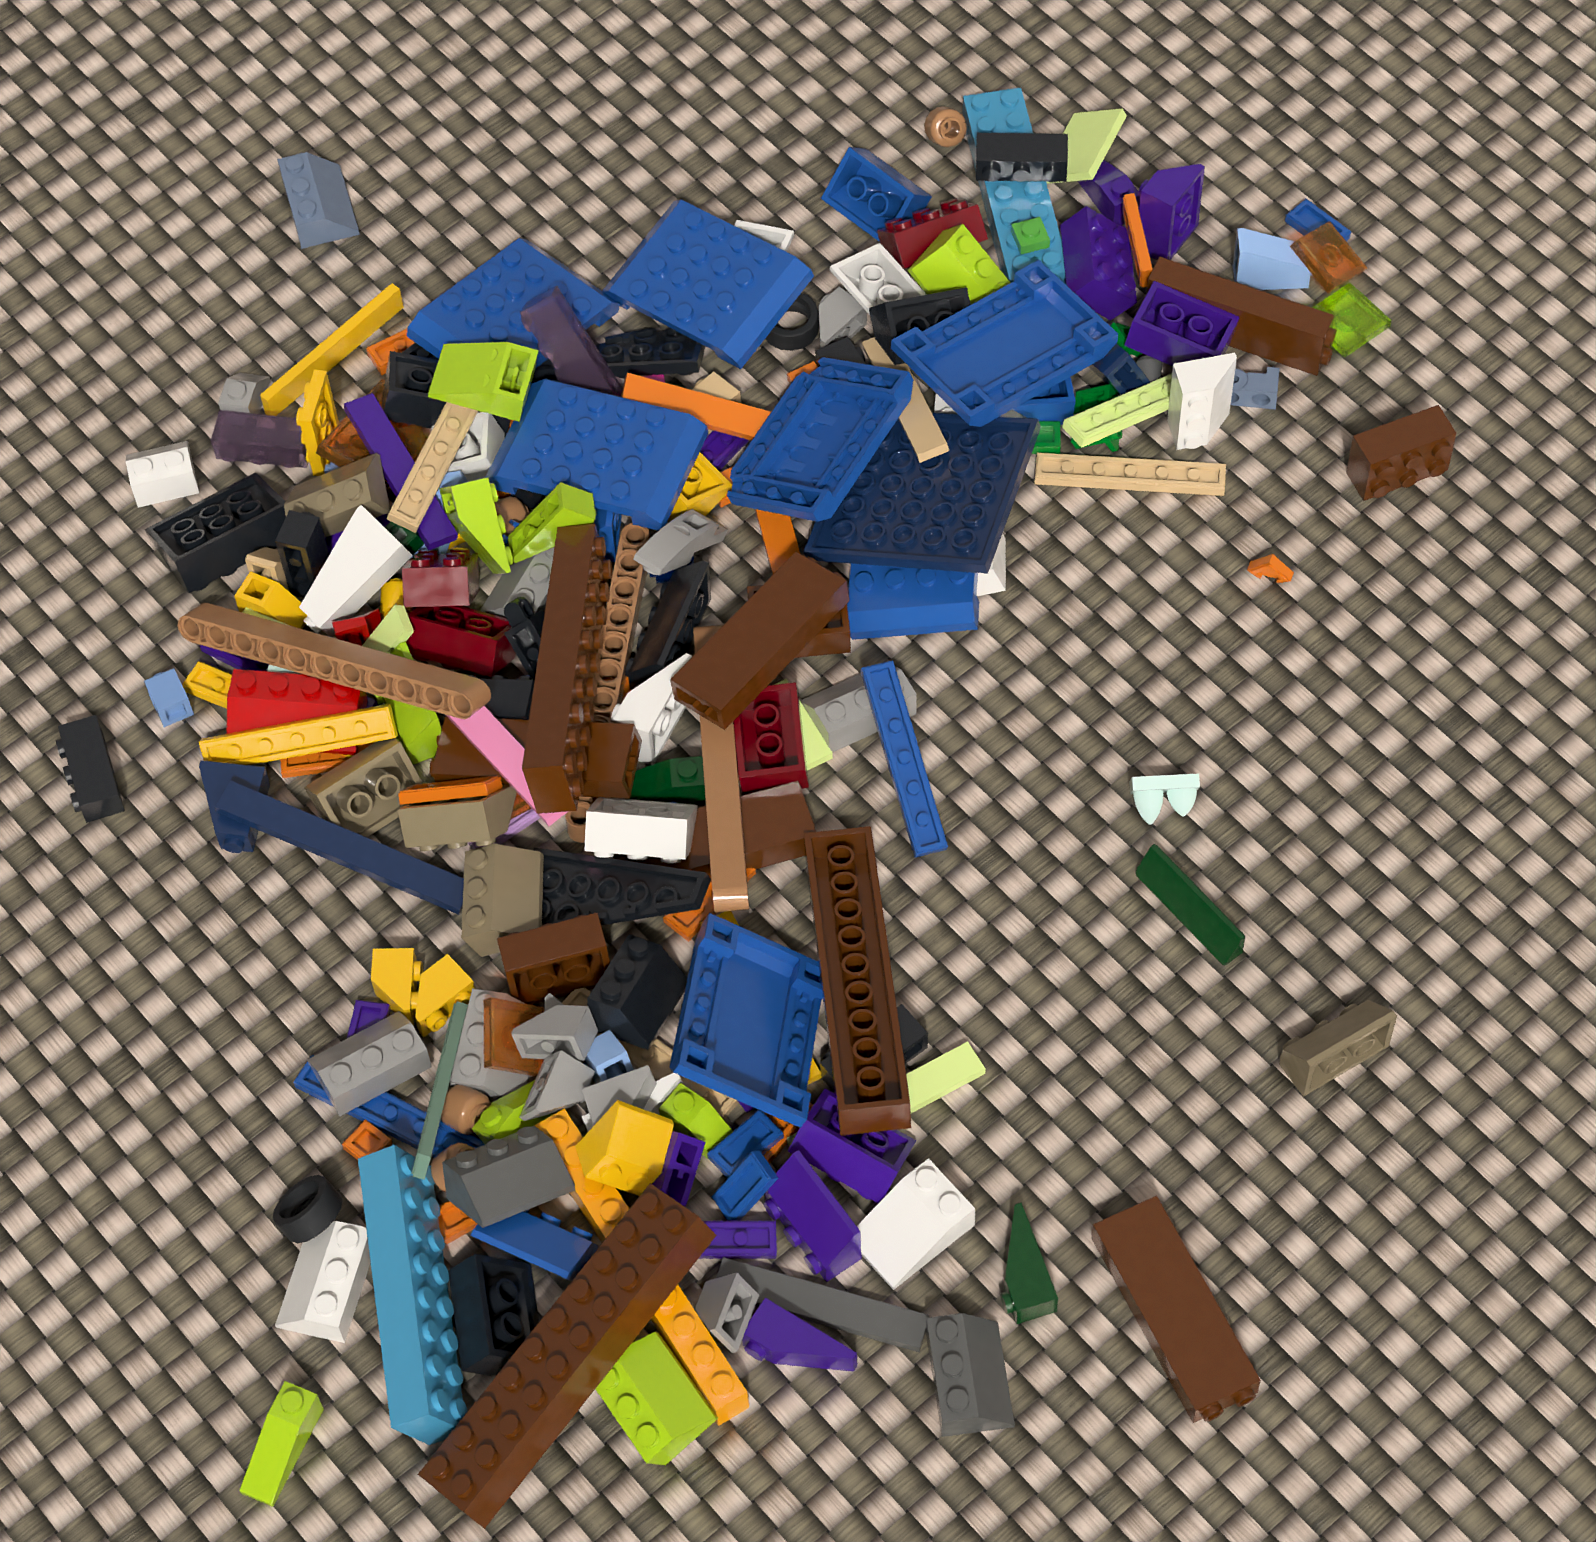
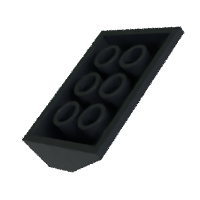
M255 472L146 528L145 531L178 582L188 593L205 589L210 582L220 577L235 573L237 568L246 564L245 558L247 554L264 547L277 548L275 540L286 518L284 509L286 501Z

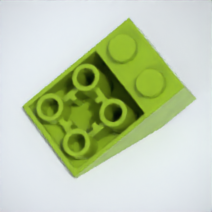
M510 342L443 344L428 397L520 422L535 372L539 350Z
M488 478L439 488L444 511L460 536L475 553H478L479 558L493 574L510 573L509 565H513V557L509 546L504 545L502 534L506 532L502 515H497L494 502H498V495L494 483H489Z

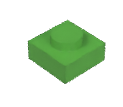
M1041 217L1011 224V233L1021 255L1050 247V238Z

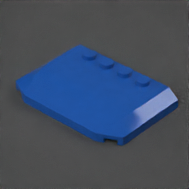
M822 357L818 360L820 366L810 374L802 372L793 380L732 468L730 479L733 482L732 490L727 493L730 502L733 505L816 522L830 519L910 402L914 381L910 372Z

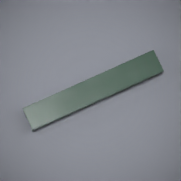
M456 1001L452 1009L411 1173L413 1174L412 1177L424 1180L432 1156L468 1004Z

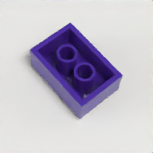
M1087 206L1060 224L1066 285L1092 310L1111 321L1137 303L1133 258L1128 233L1124 226L1118 225L1103 214L1097 213Z
M1154 281L1132 321L1124 346L1171 366L1175 363L1224 355L1232 340L1240 317Z

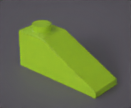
M560 482L508 536L513 563H518L555 547L557 527L593 524L596 519L593 494Z
M535 1080L492 1102L481 1114L480 1119L473 1126L472 1130L484 1145L491 1140L501 1139L517 1133L521 1128L532 1127L552 1116L553 1113L527 1121L519 1118Z
M284 1381L266 1416L239 1490L241 1494L271 1507L274 1506L324 1410L317 1394Z

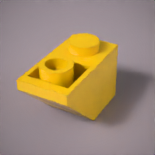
M250 571L234 595L239 612L249 608L292 627L303 629L306 625L303 620L307 615L299 608L302 602L279 582Z
M414 948L373 949L371 982L375 995L385 1004H390V1008L394 1013L400 1011L414 1025L419 992L416 991L417 981H420L421 974L423 973L422 961H417Z
M448 954L424 971L420 977L415 1019L419 1033L423 1038L430 1032L440 1030L446 1024L456 1001L469 1004L472 988L475 989L473 980Z

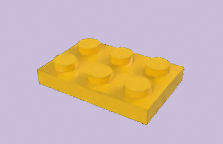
M314 370L311 382L307 381L305 384V402L303 407L298 408L296 423L301 427V442L305 444L307 450L306 461L311 465L313 476H320L325 474V465L330 463L331 453L334 450L340 424L327 371Z

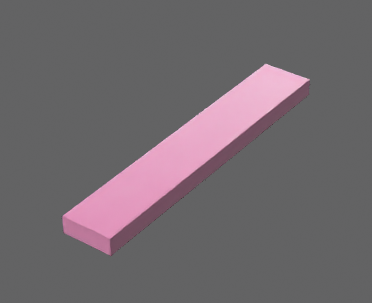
M485 706L467 719L446 715L536 812L522 771L525 749ZM567 812L537 815L549 827Z

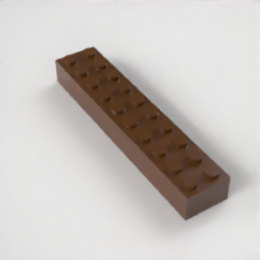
M596 524L557 527L522 763V771L537 814L577 811L579 797L584 795L582 771H587L588 765L585 747L590 746L591 743L588 725L589 721L594 720L592 697L597 696L595 673L600 672L598 649L603 648L601 626L606 625L607 621L604 604L609 602L610 593L607 581L612 579L613 575L611 560H606L605 539L603 536L599 537Z
M871 826L804 833L805 858L840 1136L911 1128L910 1098Z
M650 1183L417 1475L485 1529L717 1235L698 1215Z

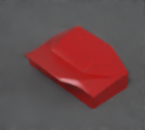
M378 608L361 616L331 622L336 639L362 646L381 623L382 619Z

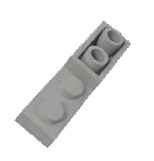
M691 509L676 517L655 533L639 549L633 560L643 565L642 567L646 572L653 575H662L689 564L694 552L722 542L728 530Z

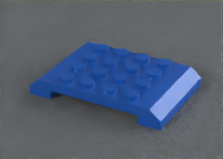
M681 199L674 201L602 292L620 303L621 307L627 310L630 307L714 350L718 358L742 369L814 275L811 269L796 256Z
M518 238L421 309L408 326L407 337L438 359L443 344L510 342L539 350L536 369L590 326L596 324L600 327L619 312L620 303L529 240Z
M1037 260L1015 272L1014 282L930 328L921 331L914 327L892 339L891 349L969 426L982 427L1103 359L1117 343L1118 333L1040 260Z
M543 379L532 383L520 422L513 421L485 478L489 479V483H494L496 490L514 495L518 488L548 495L561 482L592 493L594 508L630 516L633 525L659 531L666 525L706 440L708 429L707 425L688 413Z
M851 563L848 591L850 601L847 603L851 639L978 630L980 603L977 597L978 573Z
M709 913L703 921L695 940L669 1068L673 1073L801 1128L808 1116L811 1093L807 1092L821 1000L823 999L818 961Z

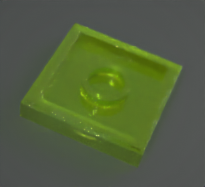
M1350 282L1312 307L1335 315L1332 328L1337 329L1332 347L1344 358L1388 329L1391 325V319Z

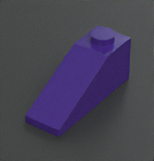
M1105 160L1101 163L1093 180L1078 181L1101 214L1118 225L1125 224L1123 217V197L1125 194L1135 193L1138 207L1140 205L1139 191L1128 176Z
M672 1131L662 1173L652 1183V1185L684 1207H686L705 1142Z
M767 1298L763 1300L749 1320L742 1339L744 1350L751 1357L762 1361L764 1358L772 1364L854 1372L858 1366L857 1353Z

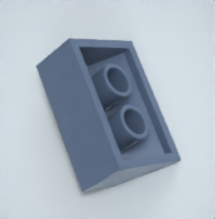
M307 152L277 159L301 249L360 235L339 164Z

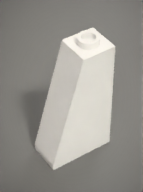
M362 505L354 512L299 606L307 615L303 621L317 634L322 630L329 637H332L335 633L331 621L350 619L413 556Z

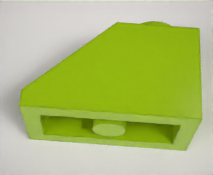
M682 1083L676 1087L659 1107V1114L673 1120L674 1132H679L705 1142L702 1155L707 1159V1153L733 1132L709 1101Z

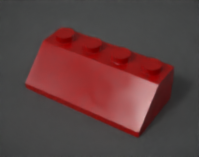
M233 669L227 695L226 734L364 709L367 706V695L364 691L305 674ZM359 745L320 753L356 755Z

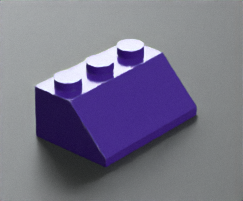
M1195 164L1157 170L1150 180L1146 179L1142 183L1138 192L1140 197L1138 209L1150 257L1156 260L1159 257L1171 260L1197 228L1205 166Z
M824 1089L808 1113L806 1122L798 1130L788 1152L793 1154L799 1150L810 1165L825 1172L832 1180L842 1182L856 1190L865 1199L879 1203L890 1189L916 1140L899 1130L840 1136L835 1094Z
M797 1150L776 1173L778 1179L765 1193L766 1201L763 1204L773 1220L779 1218L785 1226L783 1231L790 1244L794 1248L800 1246L806 1254L804 1260L814 1275L820 1273L823 1279L828 1282L862 1259L861 1231L802 1153Z

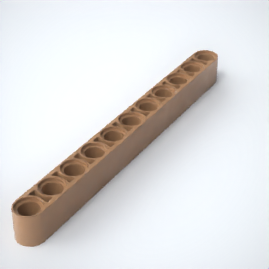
M633 523L627 524L622 529L609 590L610 598L606 605L607 621L606 625H602L603 648L598 649L600 672L595 673L597 696L592 697L594 720L589 722L613 723L611 722L613 709L618 703L622 704L627 679L625 670L631 658L647 572L642 567L643 565L633 560L639 549L650 539L648 528L633 525ZM617 623H625L624 625L620 626L615 625ZM612 650H619V651H620V652H617V653H610V651H612ZM614 678L612 681H605L604 679ZM600 706H609L607 709H598ZM579 797L577 811H570L565 814L567 833L573 841L585 843L586 823L578 825L575 822L586 820V811L598 797Z
M210 603L198 605L178 620V630L189 642L455 718L467 719L491 699L490 689L481 679Z
M724 624L693 627L695 654ZM700 715L714 911L716 913L749 909L734 723L732 722L724 730Z

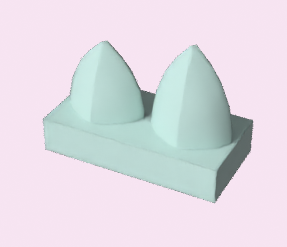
M1199 774L1132 777L1129 781L1130 794H1133L1139 814L1149 825L1153 824L1160 813L1163 804V793L1167 792L1172 808L1181 816H1185L1191 810L1196 800L1197 790L1200 787Z

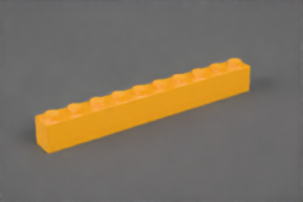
M564 1108L534 1126L553 1139L575 1185V1191L570 1192L601 1243H603L628 1212L629 1207L615 1187L585 1178L575 1147L583 1136ZM677 1285L650 1320L718 1416L715 1422L720 1426L749 1408L748 1392L679 1285Z

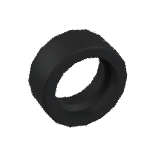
M803 293L797 297L786 312L803 314L808 318V322L795 330H782L775 326L765 338L771 346L780 350L794 351L808 346L818 335L819 312L816 303Z
M309 1176L299 1181L283 1195L274 1209L272 1219L274 1224L291 1242L297 1244L307 1242L317 1237L336 1219L341 1210L343 1199L340 1193L324 1176Z

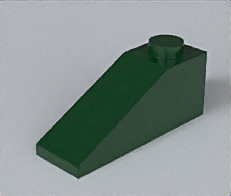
M703 756L668 759L637 770L630 800L706 805Z
M1022 1202L1014 1206L1004 1293L1000 1294L1005 1313H1012L1016 1325L1055 1313L1058 1307V1296Z

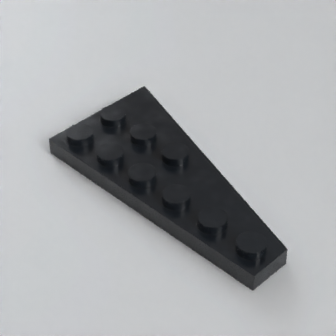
M646 328L604 337L605 343L589 346V342L585 341L577 343V347L569 351L562 352L560 349L535 369L531 383L543 379L561 382L582 378L598 380L603 377L625 379L627 373L638 376L662 374L687 376L699 373L706 346L672 328L658 332L654 328Z
M535 847L533 849L544 855L542 925L554 924L573 919L579 915L598 913L601 925H608L698 910L702 905L711 882V878L706 872Z

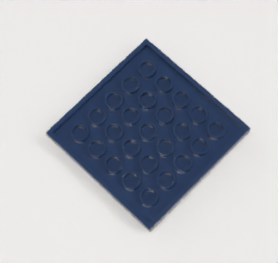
M932 413L947 442L949 451L921 463L897 419L830 519L815 522L804 549L805 557L825 562L988 574L1041 429L1039 419L998 417L982 427L969 426L958 414Z

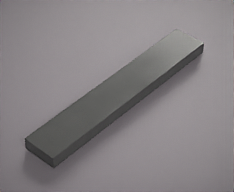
M723 1257L716 1278L737 1272L759 1294L756 1307H759L763 1300L767 1298L802 1320L920 1353L926 1333V1318L930 1317V1315Z

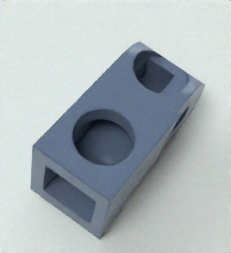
M1267 367L1266 374L1245 373L1235 368L1231 405L1276 410L1280 368Z

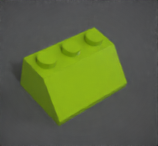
M964 224L942 231L908 269V272L927 295L967 287L971 305L1011 283Z
M406 641L399 643L390 653L413 660ZM374 694L378 705L382 703L391 705L398 736L394 739L402 744L411 763L414 765L435 757L438 747L437 736L442 731L436 712Z
M653 1332L631 1343L596 1387V1391L648 1464L667 1465L718 1419V1416L658 1332Z

